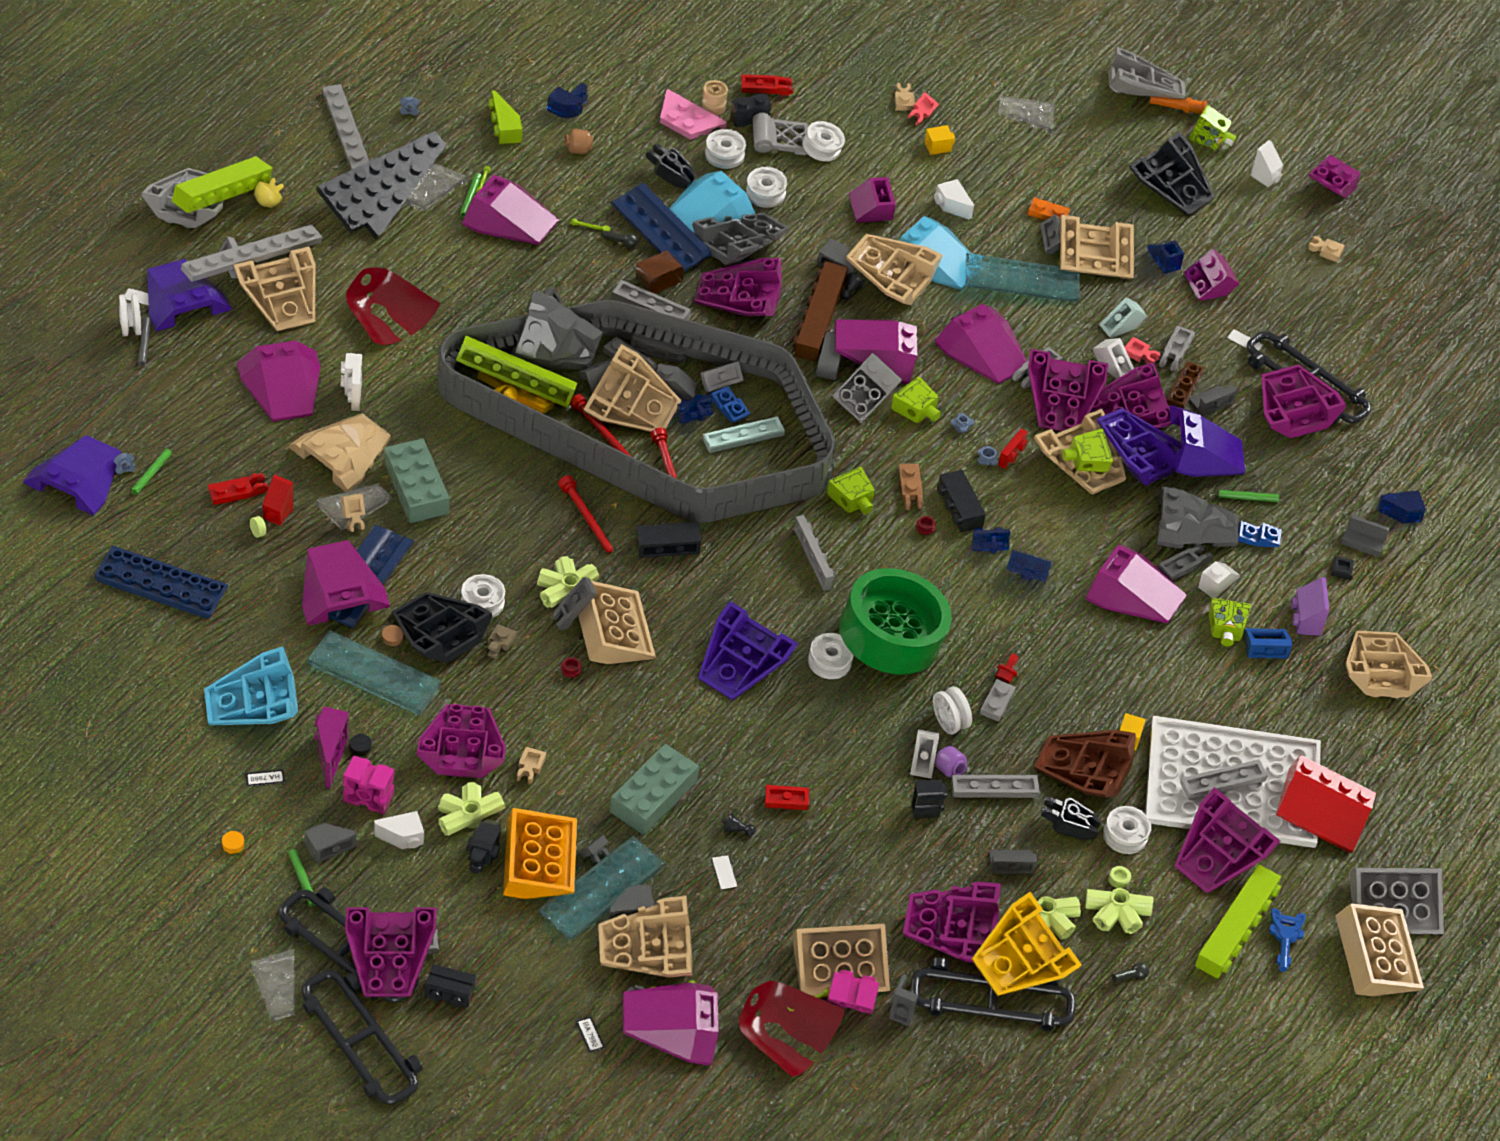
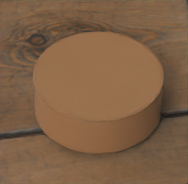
M389 625L382 631V641L388 646H397L403 641V631L399 626Z

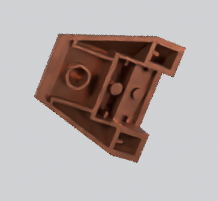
M1120 730L1049 736L1034 764V769L1084 794L1100 797H1117L1132 767L1136 734Z

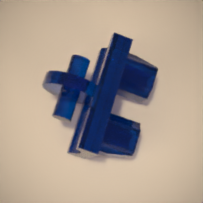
M699 394L694 396L692 400H681V403L677 404L679 422L683 424L695 419L701 422L705 420V416L714 414L712 396L710 394L704 396Z
M995 527L993 530L975 528L973 531L972 550L990 551L991 554H996L997 550H1009L1010 529H1003V527Z

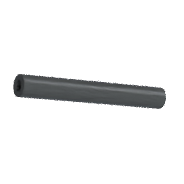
M144 317L142 321L138 365L141 367L146 365L151 323L149 317Z

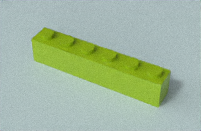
M255 156L175 185L172 202L185 212L191 213L256 188L259 181L269 184L273 168Z
M465 336L456 361L567 408L577 385V382L468 336Z
M1258 864L1199 953L1195 967L1217 979L1220 978L1223 972L1227 973L1233 963L1231 959L1233 957L1237 958L1242 950V942H1248L1252 934V927L1257 928L1262 919L1261 913H1266L1272 904L1271 898L1278 896L1282 888L1279 885L1282 876Z

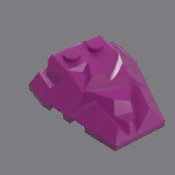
M974 882L970 887L958 888V886H952L951 890L939 892L936 889L910 894L903 936L965 962H973V956L998 924L1001 884Z

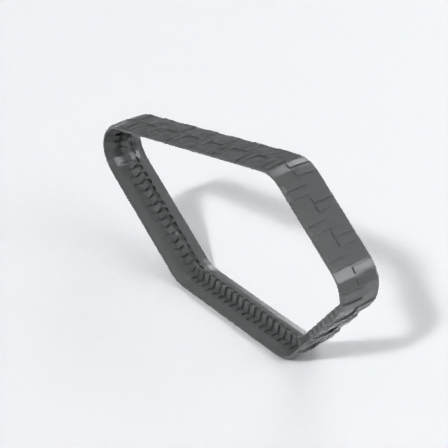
M602 300L568 307L574 314L584 318L601 330L602 335L617 336L632 341V336L635 332L636 335H645L646 338L653 337L657 341L664 340L668 344L670 342L676 346L683 344V348H686L685 356L718 365L739 361L741 371L776 381L784 387L786 393H789L788 398L793 401L791 404L793 408H796V414L800 415L798 418L800 422H803L802 426L804 430H807L806 434L810 437L811 444H814L813 448L816 452L817 462L808 466L709 488L695 487L682 482L454 370L455 366L462 364L456 361L465 336L510 354L513 346H516L527 315L462 328L450 334L440 345L437 370H439L437 373L438 389L441 396L448 403L686 520L700 523L711 522L806 500L817 496L827 488L829 480H831L836 444L833 432L828 426L822 410L814 398L796 360L783 347L773 343L621 301Z

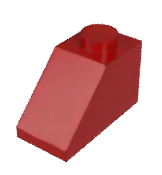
M277 475L273 476L262 504L264 519L280 526L293 510V482Z

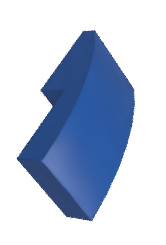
M729 386L711 393L710 398L732 423L750 416V412L741 398L736 399Z
M1241 521L1238 529V541L1255 546L1279 547L1282 530L1265 523L1257 527Z

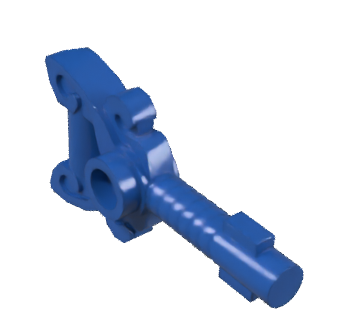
M1273 908L1270 913L1272 925L1269 927V933L1275 935V938L1281 943L1280 955L1277 956V965H1279L1280 971L1286 972L1291 965V957H1289L1290 943L1296 942L1297 939H1303L1304 931L1302 926L1306 915L1304 913H1300L1296 917L1281 915L1278 909Z

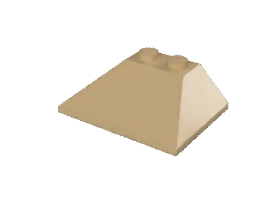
M1061 215L1060 270L1133 279L1134 225L1115 222L1109 228L1080 224V217Z

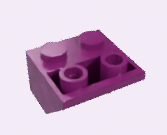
M1329 155L1309 173V177L1340 196L1347 198L1356 190L1361 173L1334 156Z
M888 177L869 178L849 193L848 196L856 223L890 221L894 219L896 203Z
M1214 249L1210 250L1183 272L1200 301L1226 296L1240 284L1226 258Z

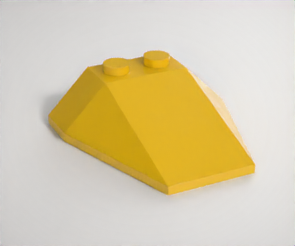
M1031 892L1009 907L972 958V961L997 996L1065 978L1082 966L1070 947L1064 950L1039 913L1043 909Z

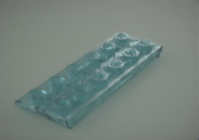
M966 253V284L969 287L1070 302L1080 299L1079 272L1060 270L1059 266Z
M633 836L577 879L574 884L573 894L557 895L541 907L538 912L555 925L568 939H574L606 914L628 887L644 884L662 869L665 862Z

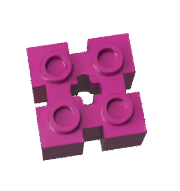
M353 756L343 775V786H345L343 801L356 806H360V804L366 805L368 810L384 815L394 796V785L392 784L394 781V769L380 764L376 767L371 765V762L366 758Z
M840 970V973H834L828 1001L836 1006L873 1014L879 982H875L876 978L862 975V978L859 979L853 977V972Z

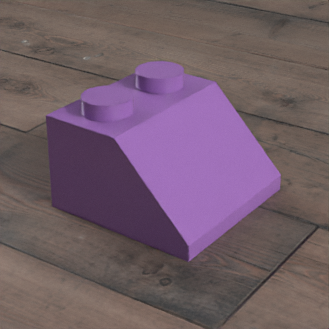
M1322 577L1297 589L1295 597H1292L1291 609L1294 610L1293 626H1296L1297 634L1322 635L1329 613L1326 578Z

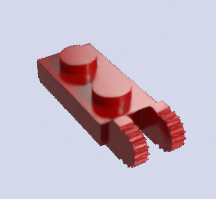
M741 75V93H779L781 96L793 94V81L790 77Z
M255 473L250 477L209 484L208 491L213 505L266 493L269 487L268 484L264 483L265 475L263 473Z

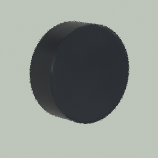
M357 734L351 738L350 750L353 754L364 756L371 751L372 741L367 735Z

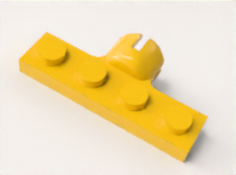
M482 371L478 372L477 378L496 388L494 389L495 391L542 414L554 406L555 402Z

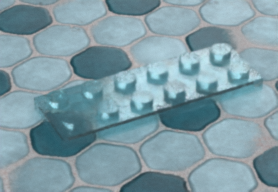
M331 630L328 631L308 658L309 665L418 715H421L441 686V680Z

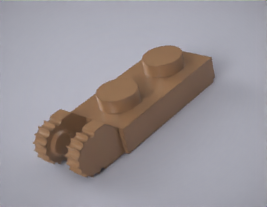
M899 464L898 473L905 510H910V500H916L917 510H922L923 492L919 464Z

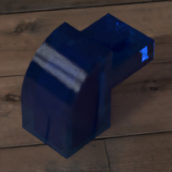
M580 83L571 93L557 87L548 96L547 111L562 118H574L581 115L583 104L588 99V86Z

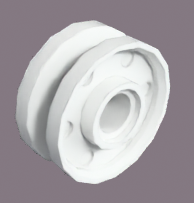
M817 121L811 123L807 128L802 145L807 154L814 159L832 161L840 155L845 137L837 126L825 121Z
M728 129L712 132L706 140V159L713 166L722 169H731L739 166L745 158V139L736 131Z
M760 167L754 169L747 178L746 194L750 202L763 208H772L782 203L786 196V177L775 168Z
M137 293L132 294L131 303L126 302L124 294L119 295L122 336H128L129 327L134 328L135 335H141V315Z
M480 574L468 578L463 583L461 601L480 605L492 613V618L498 616L503 611L505 588L499 579L491 575Z
M823 633L817 636L811 643L808 664L811 670L822 678L839 679L850 670L853 654L845 645L841 635Z
M952 686L945 692L939 691L934 694V712L945 732L952 735L957 733L959 729L965 730L971 726V709L960 689Z
M1117 807L1107 817L1103 829V837L1106 843L1119 853H1138L1145 847L1151 833V822L1144 812L1135 807Z

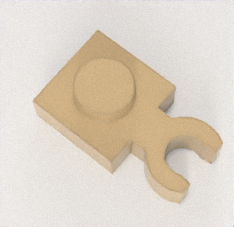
M897 83L894 97L896 110H914L912 107L915 104L914 93L910 92V83H907V88H901L900 83Z
M1313 236L1308 249L1314 252L1319 251V256L1338 262L1345 245L1330 239L1324 242L1320 237Z
M359 493L341 497L343 518H349L347 522L348 531L354 532L353 526L355 523L358 524V529L364 530V522L360 519L361 515H365L363 494Z
M526 747L519 761L518 768L520 769L517 772V781H520L522 776H528V784H532L534 773L539 774L545 762L546 752Z

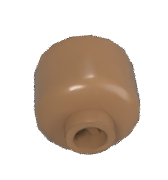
M572 129L569 135H565L564 145L568 146L570 153L586 154L589 150H592L593 136L590 135L588 130Z

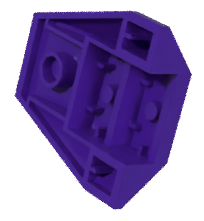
M185 259L147 269L149 318L156 331L174 327L175 315L208 306L212 315L230 311L231 306L225 294L207 278L193 282L190 281L181 270L182 263L187 262Z
M1172 405L1169 407L1171 424L1180 426L1182 448L1174 455L1175 471L1177 473L1192 477L1245 474L1242 440L1197 413Z
M1123 408L1097 418L1096 422L1103 429L1104 434L1130 473L1139 482L1148 485L1169 476L1175 470L1174 455L1182 448V444L1178 440Z
M85 435L34 467L23 480V484L42 491L47 484L76 497V508L95 516L106 502L116 472L115 468L117 467L116 463H114V458L121 454V451Z
M729 601L717 618L698 679L733 701L784 664L799 644L783 633H780L779 636L749 618L746 610Z

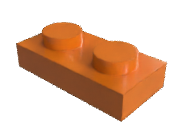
M1034 197L1028 215L1042 220H1047L1053 215H1057L1060 218L1061 215L1069 216L1070 208Z

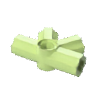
M565 556L555 561L556 572L545 568L541 569L537 585L547 588L540 592V598L547 608H552L561 603L582 578L587 577L591 581L599 580V573L593 564H587L576 571L573 559Z
M475 782L467 783L465 786H462V799L448 793L442 796L438 810L447 815L439 818L438 823L445 836H449L466 827L476 828L482 822V819L505 809V803L499 792H494L481 798V786Z
M1117 888L1112 892L1087 889L1085 909L1099 910L1094 916L1093 922L1100 930L1109 931L1118 920L1125 933L1133 934L1143 926L1139 915H1152L1153 897L1129 894L1127 890Z
M1048 896L1039 899L1037 902L1041 908L1049 910V912L1043 910L1039 913L1047 926L1060 940L1068 938L1076 928L1068 918L1080 917L1081 914L1079 899L1077 897L1053 899Z

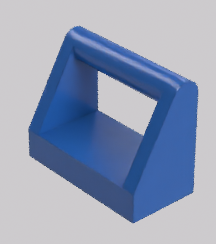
M1244 628L1247 658H1289L1292 641L1286 629ZM1254 637H1281V639H1255Z

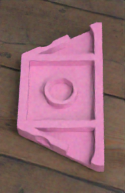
M669 89L666 91L660 116L661 124L690 140L700 135L710 134L712 129L718 127L721 129L726 128L727 122Z

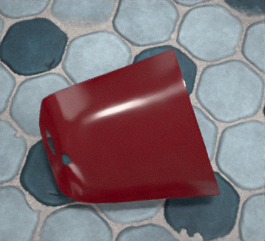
M364 268L355 277L346 291V301L349 308L372 341L381 345L394 344L401 341V339L392 332L382 319L372 314L371 305L373 303L385 306L388 315L398 325L403 327L410 336L424 327L440 306V302L386 268ZM370 274L371 281L367 285H362L361 280L363 276ZM369 292H373V296L368 297L367 294Z
M767 981L751 991L738 1020L742 1033L792 1077L806 1071L814 1062L802 1056L794 1048L781 1040L770 1037L764 1028V1023L780 1024L790 1036L801 1043L811 1046L821 1054L834 1037L845 1009L783 983ZM758 993L759 996L756 1004L751 1006L753 996ZM760 1009L761 1015L756 1016L755 1013Z

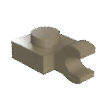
M497 624L488 639V644H490L488 649L490 651L487 656L496 659L501 649L508 651L516 638L517 631Z

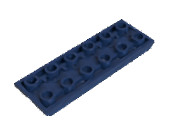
M644 183L639 184L611 202V205L659 253L668 250L684 268V272L711 255L709 248Z
M375 525L357 552L384 586L414 544V540ZM363 604L328 612V618L354 628L368 609V606Z
M113 545L94 575V578L100 583L203 618H210L228 588V584Z

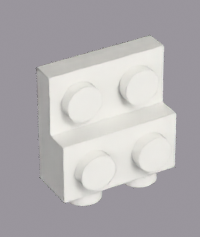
M346 353L345 361H341V373L345 374L341 375V387H345V395H348L351 411H360L362 354Z

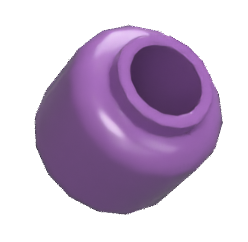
M948 746L937 753L935 765L943 774L952 778V775H962L965 772L967 759L955 747Z

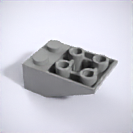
M872 353L832 397L862 423L893 392L902 379Z

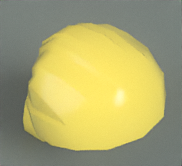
M272 178L269 184L259 181L256 185L254 196L261 206L272 208L282 201L283 198L279 192L284 188V185L279 184L276 186L275 178Z

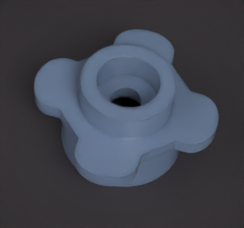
M403 97L400 100L402 104L401 114L416 116L419 113L417 109L418 99Z
M958 413V416L951 420V425L954 426L957 432L965 433L969 431L970 426L974 425V420L969 419L964 413Z
M986 446L978 450L979 464H991L994 466L998 463L996 459L997 451L993 447Z
M121 453L114 458V463L117 466L115 468L116 473L133 472L136 469V466L133 464L134 456L132 454Z

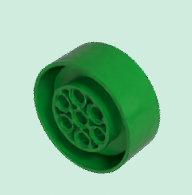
M882 568L863 574L854 583L839 620V630L842 640L851 653L868 666L891 674H913L925 670L936 660L950 629L952 614L944 595L928 580L909 571Z

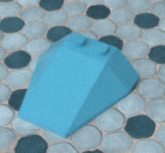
M722 171L707 173L693 181L669 208L694 234L693 221L714 217L719 222L725 221V216H731V220H742V215L755 214L746 192Z
M923 216L899 240L925 246L942 254V259L931 280L942 285L962 290L984 268L949 228L926 216Z
M283 646L261 653L204 689L209 725L273 724L292 718L298 712L294 676Z

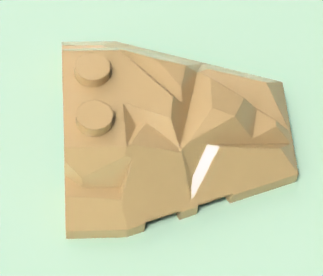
M1102 409L1085 415L1082 423L1057 434L1050 429L1034 437L1043 453L1090 494H1095L1126 480L1120 456H1118L1116 450L1106 437L1113 459L1109 471H1078L1073 460L1063 461L1062 450L1069 449L1075 436L1101 429L1096 420L1105 415Z
M361 413L306 433L291 443L289 448L303 459L310 454L333 471V482L348 493L363 481L368 468L371 469L374 459L377 455L380 456L384 447L390 441L391 435Z
M687 897L663 898L657 901V905L647 909L643 906L638 908L637 913L629 916L623 914L598 924L601 965L664 977L692 975L693 963Z

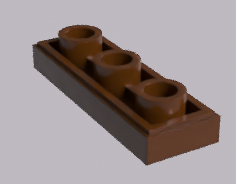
M1187 361L1166 399L1167 404L1185 409L1205 368Z

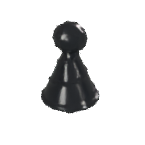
M850 273L847 275L846 289L841 292L843 299H849L854 290L863 287L864 282L857 274Z
M732 812L727 820L722 819L721 821L726 824L724 833L744 831L746 835L752 836L756 832L755 826L750 824L744 825Z

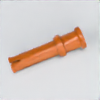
M1151 96L1150 104L1184 110L1186 114L1191 112L1201 115L1206 108L1207 100H1192V97L1176 99Z

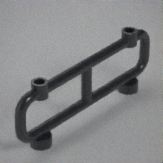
M1261 331L1247 342L1246 348L1251 354L1248 358V363L1253 369L1258 370L1264 364L1273 371L1283 369V367L1254 347L1262 339H1268L1273 342L1277 349L1285 350L1310 368L1311 371L1309 372L1314 376L1320 375L1348 395L1351 402L1354 404L1359 403L1364 407L1361 412L1354 416L1343 411L1332 424H1335L1340 419L1347 423H1358L1371 413L1372 406L1365 398L1366 393L1362 388H1357L1354 391L1289 344L1290 339L1287 335L1282 334L1278 337L1272 332Z
M323 887L316 894L310 890L294 892L279 908V917L286 924L284 926L285 932L290 936L298 933L349 974L355 973L359 979L356 967L344 958L351 950L349 941H346L335 951L303 927L297 918H292L288 915V910L298 900L305 898L345 927L346 917L331 906L335 901L333 893L326 887ZM419 977L417 978V981H416V984H415V986H414L413 991H414V990L416 989V987L418 986ZM407 997L370 998L374 1001H376L379 998H382L388 1003H398L403 1001Z
M943 958L932 959L930 968L917 970L911 979L910 992L918 995L916 1004L923 1008H929V1014L932 1016H940L942 1010L1039 1023L1041 1030L1052 1031L1054 1026L1069 1024L1075 1015V996L1068 988L1059 986V980L1022 990L1064 996L1067 1004L1066 1014L1063 1017H1055L1052 1013L1040 1015L997 1009L998 996L983 975L948 971L949 962ZM924 977L989 985L988 1007L945 1002L940 998L924 999L919 995L920 980Z
M326 970L309 978L302 987V995L305 999L302 1005L307 1014L313 1012L316 1014L366 1084L363 1085V1089L369 1098L375 1095L381 1103L394 1105L414 1094L418 1088L416 1074L423 1070L422 1065L415 1055L404 1060L356 995L355 991L362 988L356 974L352 972L343 977L337 971ZM327 979H332L338 984L368 1025V1027L347 1039L342 1036L323 1010L317 997L311 993V989ZM374 1034L408 1079V1087L394 1095H386L379 1082L372 1077L351 1046Z

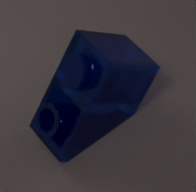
M1176 240L1161 241L1147 245V249L1163 274L1181 270L1184 252Z
M1419 490L1381 495L1377 510L1402 524L1422 522L1426 507Z

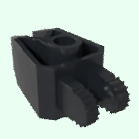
M655 144L652 148L653 151L649 150L646 153L647 159L655 165L654 173L675 187L687 189L696 177L692 165L676 148H669L667 150L660 144Z
M1052 797L1045 798L1044 805L1047 808L1042 809L1041 816L1053 822L1052 827L1055 832L1077 839H1094L1099 833L1097 828L1101 825V821L1094 812L1072 798L1065 799L1064 802Z
M489 819L481 822L473 838H469L466 851H469V860H471L469 869L471 873H481L485 865L491 866L493 859H497L500 850V822Z

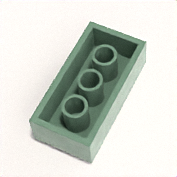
M424 438L384 447V464L409 523L449 514L450 498Z
M664 744L611 796L610 813L645 835L697 782L699 766L667 744Z

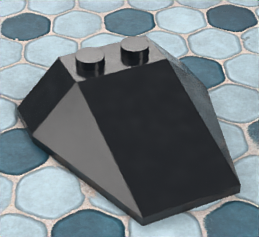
M1180 131L1167 139L1160 148L1147 157H1141L1128 166L1140 182L1187 216L1214 199V194L1191 144Z
M424 592L392 611L395 620L415 651L427 658L446 664L480 644L492 618V613L480 605Z

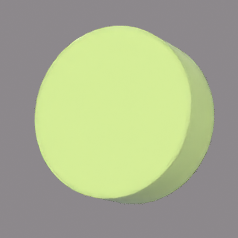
M260 516L251 518L250 528L256 538L265 536L266 525L264 520Z
M1116 866L1111 869L1108 879L1113 887L1125 888L1130 883L1131 873L1125 867Z

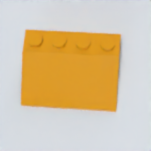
M512 808L506 827L503 896L529 899L574 893L577 818Z

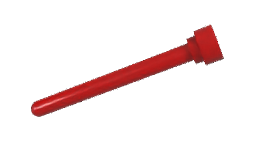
M582 394L575 395L569 403L573 410L582 412L614 449L631 456L598 419L583 411L587 400Z
M663 427L655 428L650 433L652 441L659 447L667 474L677 479L666 445L668 439L666 429Z
M571 475L562 477L558 482L562 492L570 495L607 553H611L613 547L576 491L575 480Z

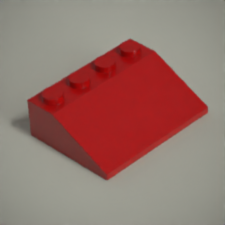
M1300 755L1288 770L1276 816L1352 854L1371 812L1376 793Z

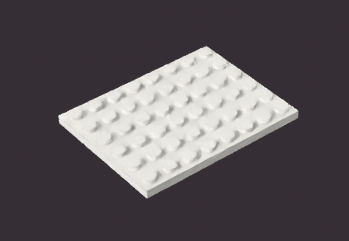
M1153 716L1145 814L1148 816L1151 824L1190 829L1199 805L1206 796L1188 800L1180 784L1181 778L1259 759L1268 775L1266 781L1221 793L1261 827L1266 828L1281 841L1280 843L1316 848L1318 836L1276 816V811L1290 766L1300 755L1320 764L1321 740Z

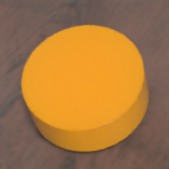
M236 831L227 832L222 837V848L224 851L230 854L242 851L244 848L243 835Z

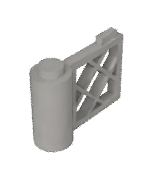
M758 113L752 118L754 148L756 151L766 153L773 149L806 156L807 152L803 146H798L795 142L800 141L803 143L808 123L771 119L766 113ZM776 126L782 127L785 130L781 132L776 128ZM794 129H803V133L798 134ZM790 133L795 138L791 140L786 136V134ZM781 138L786 144L777 143V140Z

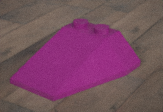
M981 304L952 319L935 339V344L946 355L997 384L1012 378L1013 374L1027 362L1008 321L996 309L985 304Z
M836 320L835 352L860 365L873 353L902 379V384L908 385L911 381L917 358V326L894 320Z
M298 341L256 346L237 362L241 381L272 422L313 416L320 373V363L315 350Z
M1299 364L1262 374L1264 417L1272 429L1289 438L1329 428L1346 408L1344 400L1337 391Z
M1214 787L1199 805L1175 867L1209 894L1266 859L1281 841L1266 828L1256 823L1234 805L1228 797Z

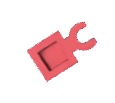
M925 92L912 106L915 110L910 112L908 118L916 116L917 122L915 125H918L923 120V117L927 119L939 104Z
M1135 337L1125 346L1128 356L1138 362L1143 359L1146 364L1155 363V360L1158 361L1160 358L1159 352L1150 351V345Z

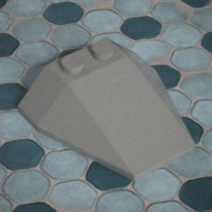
M1119 47L1116 48L1108 71L1109 87L1113 91L1132 95L1185 99L1184 81L1134 53Z
M190 168L152 183L142 192V197L159 219H163L168 223L181 224L186 228L200 226L215 217L223 207V201L187 213L172 202L175 185L208 174Z

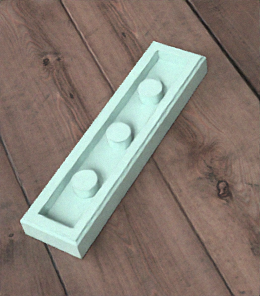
M777 416L703 434L702 439L709 453L784 436L785 430Z

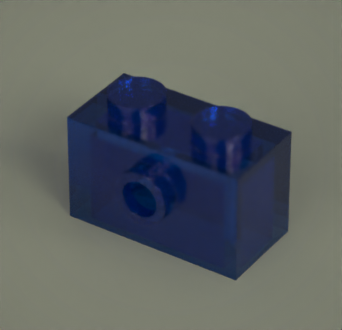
M1014 548L1006 570L1019 573L1021 578L1032 581L1035 578L1046 582L1054 561Z

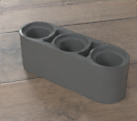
M826 331L816 377L836 380L842 355L835 352L834 332Z

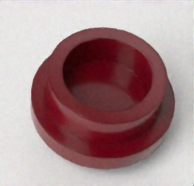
M922 516L917 520L915 527L920 534L931 535L936 530V523L933 518Z
M570 657L561 664V672L566 677L574 678L581 674L582 665L578 659Z

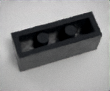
M963 469L941 474L937 484V491L939 495H942L945 507L952 515L954 525L958 526L960 532L982 528L986 514Z
M698 522L636 526L635 540L638 558L700 554L701 536Z

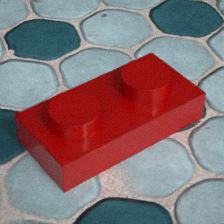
M1021 428L1002 450L998 466L1005 469L1010 463L1013 464L1018 453L1020 451L1023 452L1027 447L1028 431Z
M766 785L765 807L808 810L809 788Z

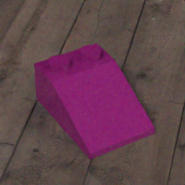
M323 706L321 714H317L314 727H317L314 739L317 740V750L325 786L330 789L349 738V712Z

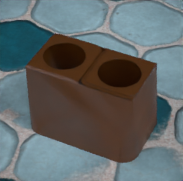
M668 250L636 263V278L647 291L653 294L680 283V279L683 281L684 268Z

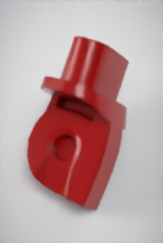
M1012 653L1006 666L998 664V672L995 675L997 679L1010 684L1013 677L1016 678L1018 676V673L1014 670L1019 660L1018 655Z

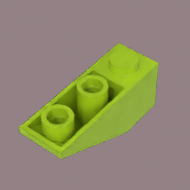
M493 90L492 98L488 102L489 110H493L491 112V121L495 123L494 136H498L499 144L522 143L520 115Z

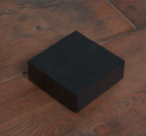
M1334 556L1331 576L1351 580L1355 560Z

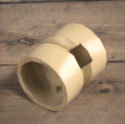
M712 80L707 82L703 88L702 108L716 116L723 114L726 109L728 88L723 82Z

